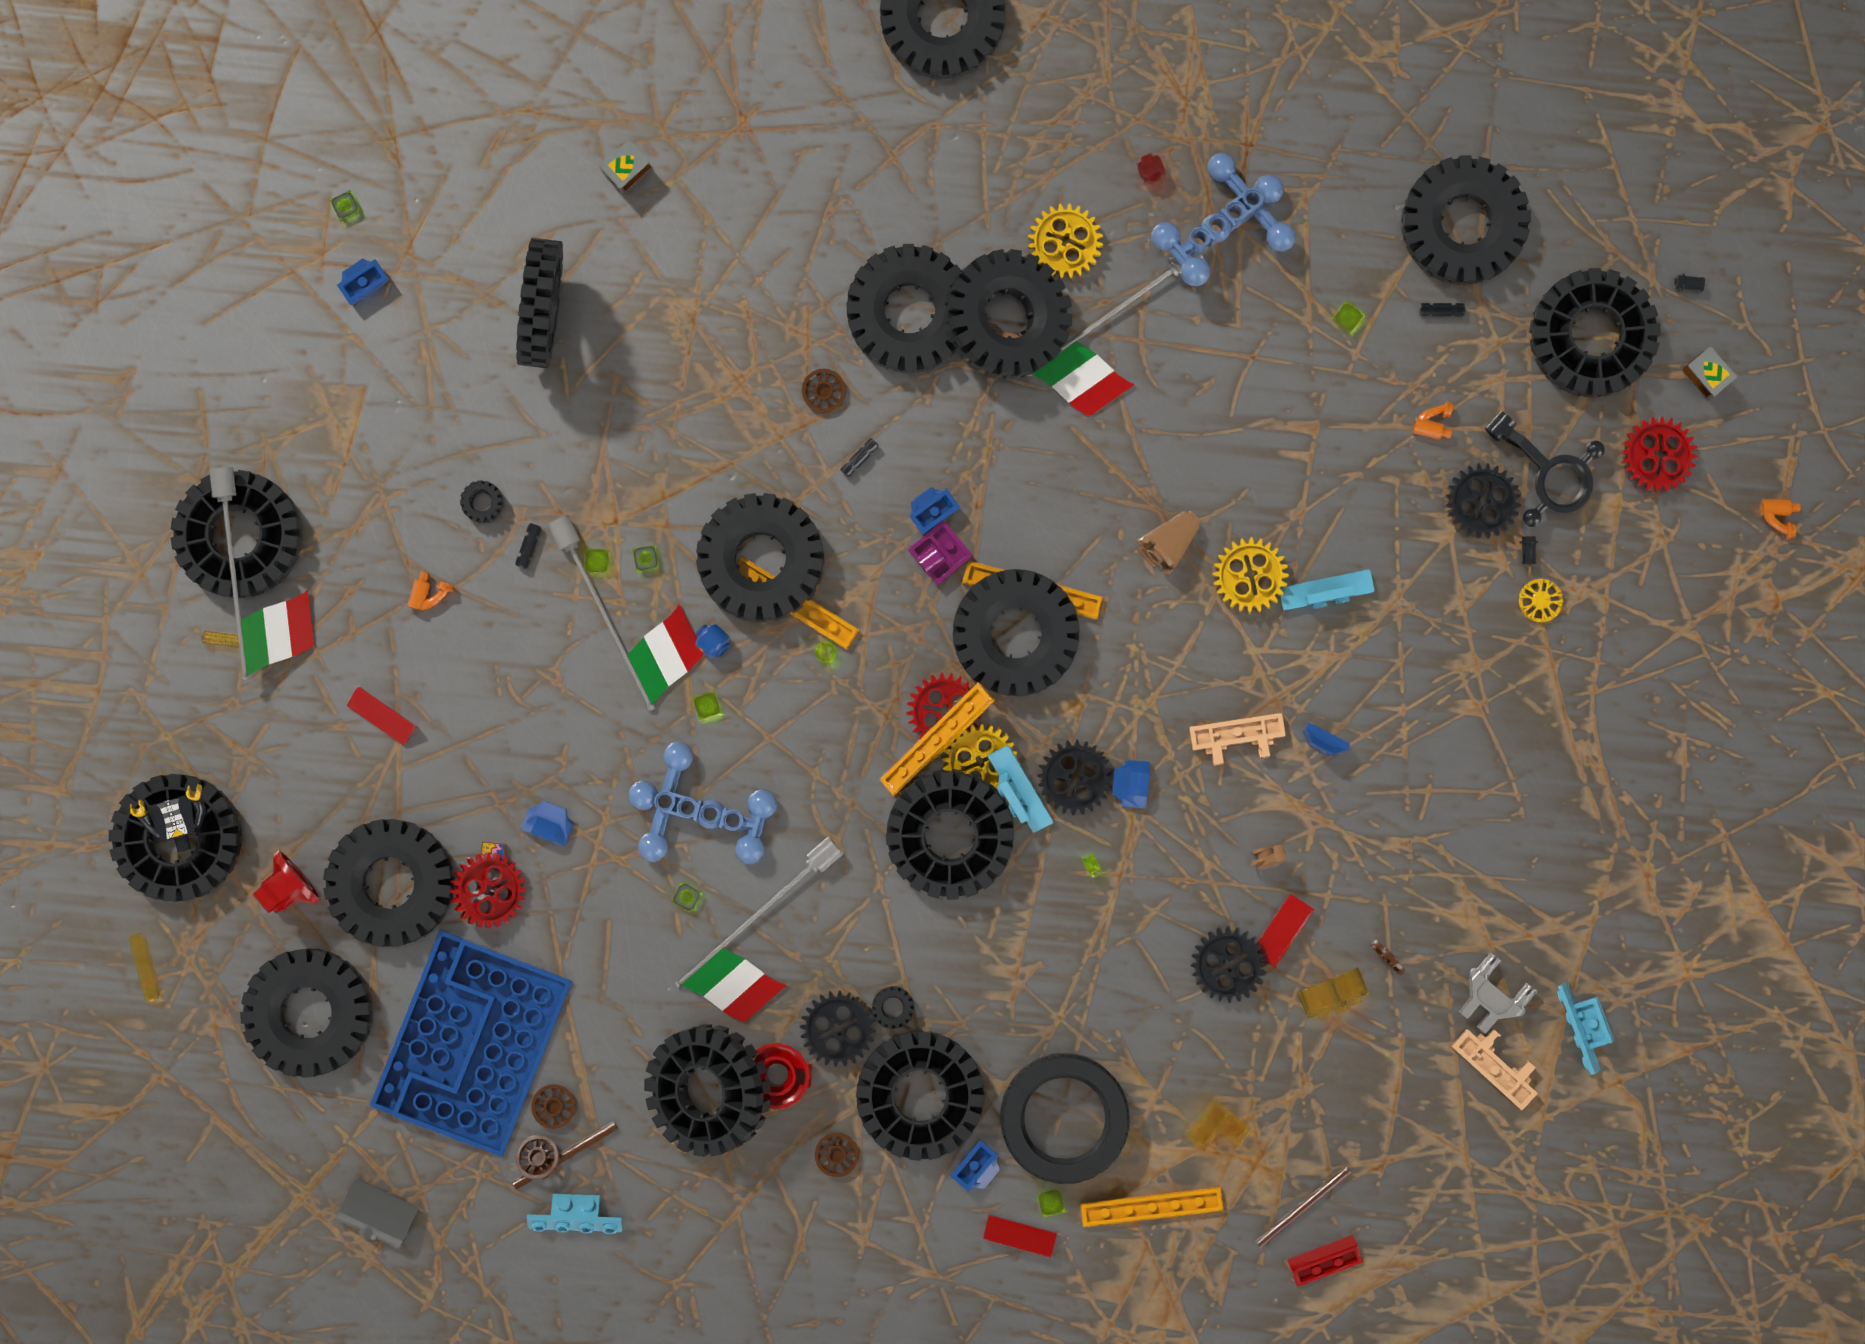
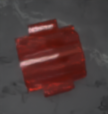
M1149 153L1142 156L1141 161L1137 162L1136 165L1143 182L1150 181V184L1161 180V176L1165 174V169L1159 155L1152 156Z

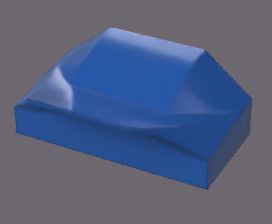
M361 259L342 272V280L337 286L348 303L353 305L382 288L390 279L376 259L373 261Z
M930 487L911 501L912 511L909 517L921 534L924 535L941 521L960 509V506L947 488L945 490H937Z
M1310 722L1306 723L1302 731L1309 746L1328 756L1345 753L1350 746L1348 742Z
M1126 760L1124 765L1114 769L1112 795L1121 801L1122 807L1146 809L1150 762Z
M543 800L537 806L529 808L521 829L565 846L573 824L568 819L566 809Z
M979 1140L958 1164L950 1177L967 1191L973 1188L985 1189L1000 1170L997 1162L998 1154L982 1140Z

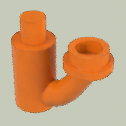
M1446 400L1444 405L1432 407L1422 412L1415 419L1412 433L1438 440L1441 437L1450 439L1451 429L1444 428V424L1429 421V419L1438 414H1442L1443 418L1451 417L1454 404Z
M1762 499L1760 512L1766 522L1779 532L1785 534L1786 539L1795 538L1796 525L1791 524V522H1787L1784 525L1776 519L1775 515L1790 516L1791 512L1799 513L1800 503H1792L1790 499Z
M420 572L419 579L414 581L407 607L421 611L432 608L448 592L453 593V585L440 581L439 585L436 586L440 590L427 599L431 585L427 583L430 574Z

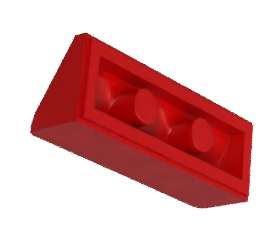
M360 686L356 688L347 704L350 709L402 745L406 744L418 727Z
M1290 894L1256 943V945L1262 944V947L1258 950L1259 953H1266L1261 959L1276 968L1315 909Z
M989 1215L983 1239L1051 1258L1057 1233Z
M1352 1235L1287 1260L1297 1287L1363 1263L1358 1245Z

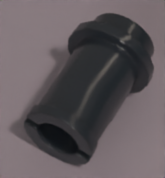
M1684 273L1676 275L1674 279V288L1678 289V291L1685 289L1703 292L1705 287L1704 277L1685 276Z
M1522 536V541H1519L1522 544L1521 564H1537L1536 543L1538 541H1536V536Z

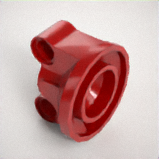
M280 850L273 854V874L261 883L260 888L253 894L267 913L273 911L275 914L287 910L295 902L316 905L321 901L320 895L306 876Z
M782 1043L765 1044L756 1050L758 1054L753 1060L755 1063L763 1061L767 1072L773 1064H782L788 1070V1077L784 1083L777 1085L770 1082L771 1091L763 1094L764 1098L771 1099L770 1109L788 1108L799 1101L807 1088H811L812 1064L807 1063L802 1054L795 1048ZM767 1072L760 1074L761 1080H769Z

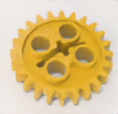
M1060 203L1057 211L1050 206V214L1042 211L1043 219L1035 218L1038 227H1030V230L1035 234L1028 235V239L1034 241V243L1028 245V249H1035L1032 254L1040 258L1039 265L1047 263L1055 270L1051 275L1052 277L1056 272L1059 273L1061 279L1064 273H1067L1069 279H1072L1073 272H1076L1080 277L1082 275V268L1089 272L1088 263L1096 264L1093 256L1100 257L1101 255L1096 250V248L1103 247V243L1097 242V240L1103 238V234L1096 233L1101 226H1093L1096 218L1091 217L1088 219V210L1081 214L1079 205L1075 211L1072 210L1071 203L1068 204L1067 209H1063ZM1060 221L1064 223L1065 229L1058 232L1054 230L1053 223ZM1077 230H1083L1086 232L1087 237L1084 240H1078L1074 233ZM1046 233H1051L1053 236L1059 239L1046 236ZM1065 237H1068L1070 243H1067L1066 246H1063L1062 240H1064ZM1047 243H1053L1056 245L1057 250L1054 253H1048L1045 251L1044 246ZM1073 244L1079 245V246H1084L1085 249H1084V250H1081V249H1079L1078 247L1074 246ZM1074 251L1078 254L1079 258L1073 262L1069 261L1066 258V253Z
M1250 537L1249 544H1246L1244 539L1241 538L1239 546L1232 542V550L1224 548L1226 556L1218 555V559L1222 563H1214V567L1219 570V572L1213 573V577L1219 578V580L1214 582V586H1221L1217 594H1225L1223 598L1224 603L1228 600L1232 601L1231 609L1237 604L1239 605V612H1242L1244 607H1247L1249 614H1251L1252 608L1256 607L1260 613L1261 605L1270 609L1269 601L1271 600L1277 604L1278 600L1275 595H1284L1280 587H1287V583L1283 582L1282 579L1289 578V574L1282 573V571L1286 570L1288 565L1280 564L1284 560V556L1277 557L1279 549L1276 548L1271 551L1270 542L1264 547L1262 546L1261 538L1257 544H1254L1253 537ZM1244 556L1249 558L1252 573L1257 574L1254 576L1257 595H1253L1249 577H1244L1247 575ZM1256 556H1262L1265 558L1266 563L1262 567H1257L1253 564V559ZM1233 562H1240L1243 565V569L1235 573L1230 569V565ZM1266 578L1271 581L1272 585L1268 589H1261L1258 582ZM1245 584L1248 586V593L1245 595L1238 594L1235 590L1237 585Z
M982 722L979 723L978 728H975L972 723L969 730L966 729L950 744V747L944 750L948 755L941 756V759L948 763L944 764L942 768L944 771H952V769L961 770V767L968 766L964 773L970 774L972 771H978L981 773L980 777H982L984 782L987 784L990 782L997 789L999 775L995 769L989 767L991 761L988 755L994 750H999L1007 745L1011 748L1014 746L1013 741L1006 742L1009 737L1007 733L1000 736L1002 731L1000 727L993 731L992 723L987 728H984ZM982 740H989L991 742L987 749L979 748V743ZM1011 749V750L1013 751L1014 755H1016V754H1017L1016 749ZM961 751L970 752V756L967 759L961 760L958 758V754ZM980 756L983 759V763L979 764L976 761V757Z

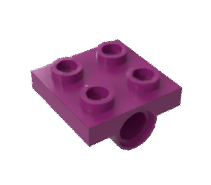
M944 520L908 549L909 553L937 586L973 557L972 553Z

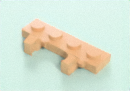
M1282 713L1189 727L1192 751L1205 749L1206 755L1212 754L1213 766L1224 764L1222 750H1226L1228 745L1251 742L1252 745H1258L1259 758L1262 759L1270 756L1268 745L1273 744L1274 738L1286 736Z
M1492 1028L1485 1036L1480 1033L1477 1037L1466 1029L1451 1046L1518 1108L1523 1110L1538 1094L1528 1085L1531 1081L1528 1076L1536 1067L1527 1060L1526 1064L1518 1070L1515 1067L1511 1069L1493 1053L1495 1049L1492 1045L1494 1040L1501 1035Z

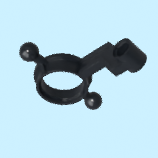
M1500 411L1485 427L1486 432L1496 441L1501 442L1504 439L1508 444L1520 450L1539 469L1535 477V491L1540 499V503L1535 508L1524 512V523L1529 527L1539 525L1542 520L1541 515L1547 508L1559 513H1570L1583 507L1589 500L1593 490V476L1588 464L1593 459H1599L1603 456L1605 452L1604 445L1597 440L1589 442L1586 447V453L1581 459L1573 455H1557L1548 460L1525 436L1513 430L1516 426L1514 420L1505 412ZM1560 463L1572 465L1579 473L1581 480L1577 496L1566 504L1553 502L1548 497L1544 486L1549 470Z

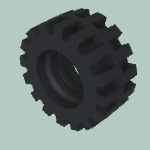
M473 481L461 493V509L472 521L488 523L491 520H495L502 512L503 496L500 490L488 481ZM479 492L488 493L491 497V506L485 511H477L472 505L473 497Z
M890 986L876 994L872 1003V1012L880 1025L896 1029L910 1021L914 1013V1002L906 990ZM892 997L898 998L903 1004L902 1013L894 1018L887 1016L883 1011L884 1002Z

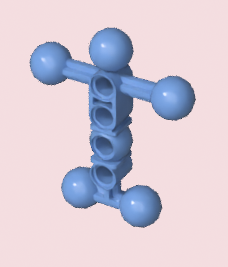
M1221 152L1213 155L1207 164L1210 177L1218 182H1226L1237 197L1228 203L1225 210L1222 208L1219 213L1208 215L1199 227L1191 231L1188 240L1184 244L1180 243V231L1176 225L1171 222L1157 224L1151 234L1154 246L1161 251H1169L1182 266L1181 276L1184 282L1190 286L1203 285L1210 277V267L1207 261L1200 257H1192L1191 255L1203 254L1207 247L1210 248L1214 243L1224 241L1233 229L1238 228L1253 216L1266 229L1269 247L1280 252L1289 250L1296 240L1293 227L1288 223H1278L1262 204H1272L1282 197L1283 184L1278 177L1269 174L1264 175L1256 181L1254 188H1248L1235 173L1236 162L1232 156ZM1247 199L1255 201L1256 205L1249 204ZM1229 213H1236L1238 215V218L1230 216ZM1217 225L1221 231H1216L1211 226ZM1194 238L1201 239L1203 244L1196 243Z
M674 742L666 747L663 759L668 769L661 792L658 793L656 787L648 781H638L630 787L628 799L634 808L647 810L654 805L656 807L650 833L642 836L638 843V851L643 859L649 862H656L666 855L668 844L663 835L669 814L683 818H693L694 821H698L706 829L723 828L724 826L730 831H737L739 829L747 831V834L738 839L735 845L736 857L745 864L757 863L762 858L765 847L760 836L765 818L773 815L777 808L776 797L772 792L765 789L754 791L747 803L748 810L752 814L751 818L743 816L737 810L728 811V808L716 800L708 799L697 802L693 798L676 794L681 771L686 770L693 761L692 750L687 744ZM664 795H668L672 799V804L668 808H662L659 803L660 798ZM687 801H691L694 804V811L689 815L684 814L682 811V805ZM710 807L715 808L717 811V817L713 821H708L704 816L706 809ZM730 814H737L740 818V822L736 827H730L727 823V818Z

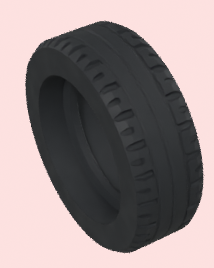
M1055 1053L1032 1061L1015 1075L1006 1089L1002 1100L1000 1123L1003 1138L1009 1152L1024 1170L1047 1182L1074 1184L1096 1177L1115 1162L1122 1148H1124L1128 1137L1130 1113L1123 1089L1105 1067L1082 1055ZM1057 1078H1072L1090 1086L1099 1096L1105 1112L1104 1129L1098 1142L1089 1151L1074 1158H1055L1043 1153L1030 1140L1025 1127V1109L1031 1095L1044 1083Z

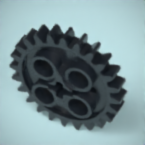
M1480 463L1476 464L1475 470L1468 466L1466 467L1467 474L1462 470L1458 472L1461 479L1456 477L1451 479L1455 486H1447V489L1452 492V494L1445 495L1446 499L1451 500V503L1446 504L1445 508H1452V512L1447 516H1455L1456 519L1452 525L1460 523L1459 532L1465 528L1468 529V537L1473 532H1476L1477 539L1482 536V533H1484L1486 539L1490 538L1491 532L1495 536H1499V528L1504 532L1507 531L1508 528L1505 523L1513 525L1515 522L1511 516H1519V513L1514 510V508L1521 507L1520 503L1515 502V499L1520 498L1521 494H1514V490L1519 486H1511L1510 483L1514 477L1506 479L1507 471L1505 470L1501 474L1498 473L1499 466H1495L1493 470H1490L1489 463L1484 466V469L1481 468ZM1473 480H1478L1482 484L1480 492H1476L1471 488ZM1488 482H1491L1492 486L1485 498V501L1488 502V504L1482 506L1479 513L1478 520H1475L1474 516L1481 504V501L1478 500V498L1484 496L1487 489ZM1494 489H1500L1503 492L1504 496L1501 501L1493 497ZM1467 501L1473 505L1472 513L1464 512L1462 508L1464 502ZM1486 510L1494 513L1495 520L1493 522L1485 520L1484 512Z
M1067 740L1065 748L1058 743L1057 752L1050 749L1049 752L1052 757H1043L1047 764L1039 765V768L1044 770V773L1037 775V777L1042 778L1044 781L1039 783L1038 787H1045L1046 789L1041 795L1050 796L1046 803L1054 801V810L1062 806V814L1071 809L1072 816L1075 815L1076 809H1079L1082 815H1084L1086 807L1092 812V804L1094 803L1100 807L1101 802L1099 798H1108L1103 792L1104 790L1109 791L1112 789L1106 784L1113 781V778L1107 777V773H1110L1113 769L1105 768L1109 759L1101 760L1104 752L1096 754V745L1088 749V742L1086 741L1083 746H1080L1079 740L1075 741L1074 746H1071L1069 740ZM1069 756L1074 760L1072 769L1068 770L1062 767L1061 760L1063 757ZM1079 758H1083L1078 774L1082 779L1075 783L1072 796L1069 798L1067 794L1072 783L1069 774L1075 773ZM1090 763L1096 767V774L1094 776L1088 777L1084 774L1083 769L1086 764ZM1061 778L1066 781L1067 788L1065 791L1058 792L1054 788L1056 779ZM1079 786H1085L1089 789V796L1086 799H1080L1077 796L1076 790Z
M1227 926L1225 933H1223L1222 929L1218 927L1216 930L1217 935L1209 931V940L1202 937L1200 940L1203 946L1198 944L1195 946L1199 953H1193L1191 956L1197 959V962L1191 964V967L1197 968V971L1192 976L1200 977L1196 985L1204 984L1202 992L1210 990V998L1217 994L1219 995V1002L1224 997H1227L1228 1003H1231L1233 996H1235L1237 1001L1240 1002L1242 994L1247 998L1251 996L1249 989L1253 992L1258 990L1255 983L1263 984L1264 981L1259 976L1267 974L1266 971L1261 969V967L1268 965V962L1261 961V958L1266 953H1259L1258 950L1262 947V944H1254L1256 936L1251 939L1247 938L1249 931L1241 935L1239 927L1234 932H1231L1230 926ZM1228 943L1237 944L1239 952L1231 954L1227 949ZM1243 953L1247 954V957L1236 962L1232 969L1228 967L1215 976L1211 975L1213 971L1226 963V959L1230 962ZM1213 954L1217 956L1219 964L1217 966L1210 965L1207 961L1208 955ZM1241 963L1250 965V974H1243L1240 971ZM1221 975L1230 977V986H1224L1220 983Z
M839 990L837 997H834L833 993L829 991V998L827 999L821 994L820 1003L812 1000L814 1008L806 1007L809 1016L801 1017L807 1022L804 1025H800L801 1029L806 1030V1033L800 1037L808 1039L803 1046L812 1047L809 1055L817 1053V1062L822 1057L825 1058L826 1066L830 1060L834 1062L835 1067H837L839 1061H842L843 1065L847 1066V1059L856 1063L855 1055L863 1058L864 1055L861 1050H870V1047L866 1044L867 1041L874 1042V1039L869 1036V1033L876 1032V1029L870 1028V1025L875 1020L868 1019L872 1010L865 1012L863 1009L867 1003L859 1005V996L851 1000V992H848L846 997H842V992ZM845 1006L849 1009L850 1016L847 1019L838 1018L836 1011L839 1007ZM819 1017H825L828 1020L829 1026L827 1029L819 1030L816 1027L815 1022ZM853 1018L857 1019V1022L843 1028L841 1035L835 1032L822 1040L819 1039L820 1035L834 1028V1023L837 1022L838 1025H842ZM852 1027L860 1031V1038L855 1041L850 1040L847 1036L848 1029ZM835 1038L839 1041L840 1045L836 1051L828 1050L826 1047L828 1039Z

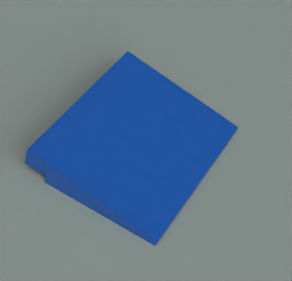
M439 929L371 1099L370 1106L392 1114V1116L502 1157L572 981Z

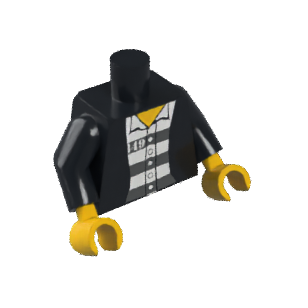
M197 784V792H193L190 789V785H188L185 796L146 807L147 810H145L144 801L138 800L141 808L135 809L130 804V812L139 819L143 827L156 839H160L163 842L174 840L178 853L190 850L191 846L188 836L199 833V828L202 826L206 814V807L201 796L202 786Z

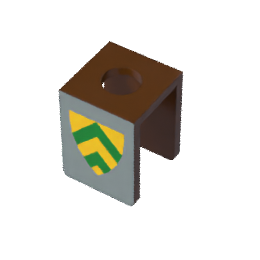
M629 140L604 162L600 168L611 183L624 194L651 170L652 166L649 164V159Z
M1712 347L1703 351L1682 369L1683 373L1707 401L1715 397L1737 378Z

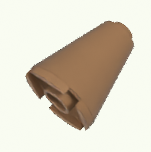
M1191 511L1179 513L1142 536L1137 541V544H1140L1138 547L1139 552L1153 567L1158 565L1163 568L1160 572L1167 575L1174 571L1200 528L1199 518Z

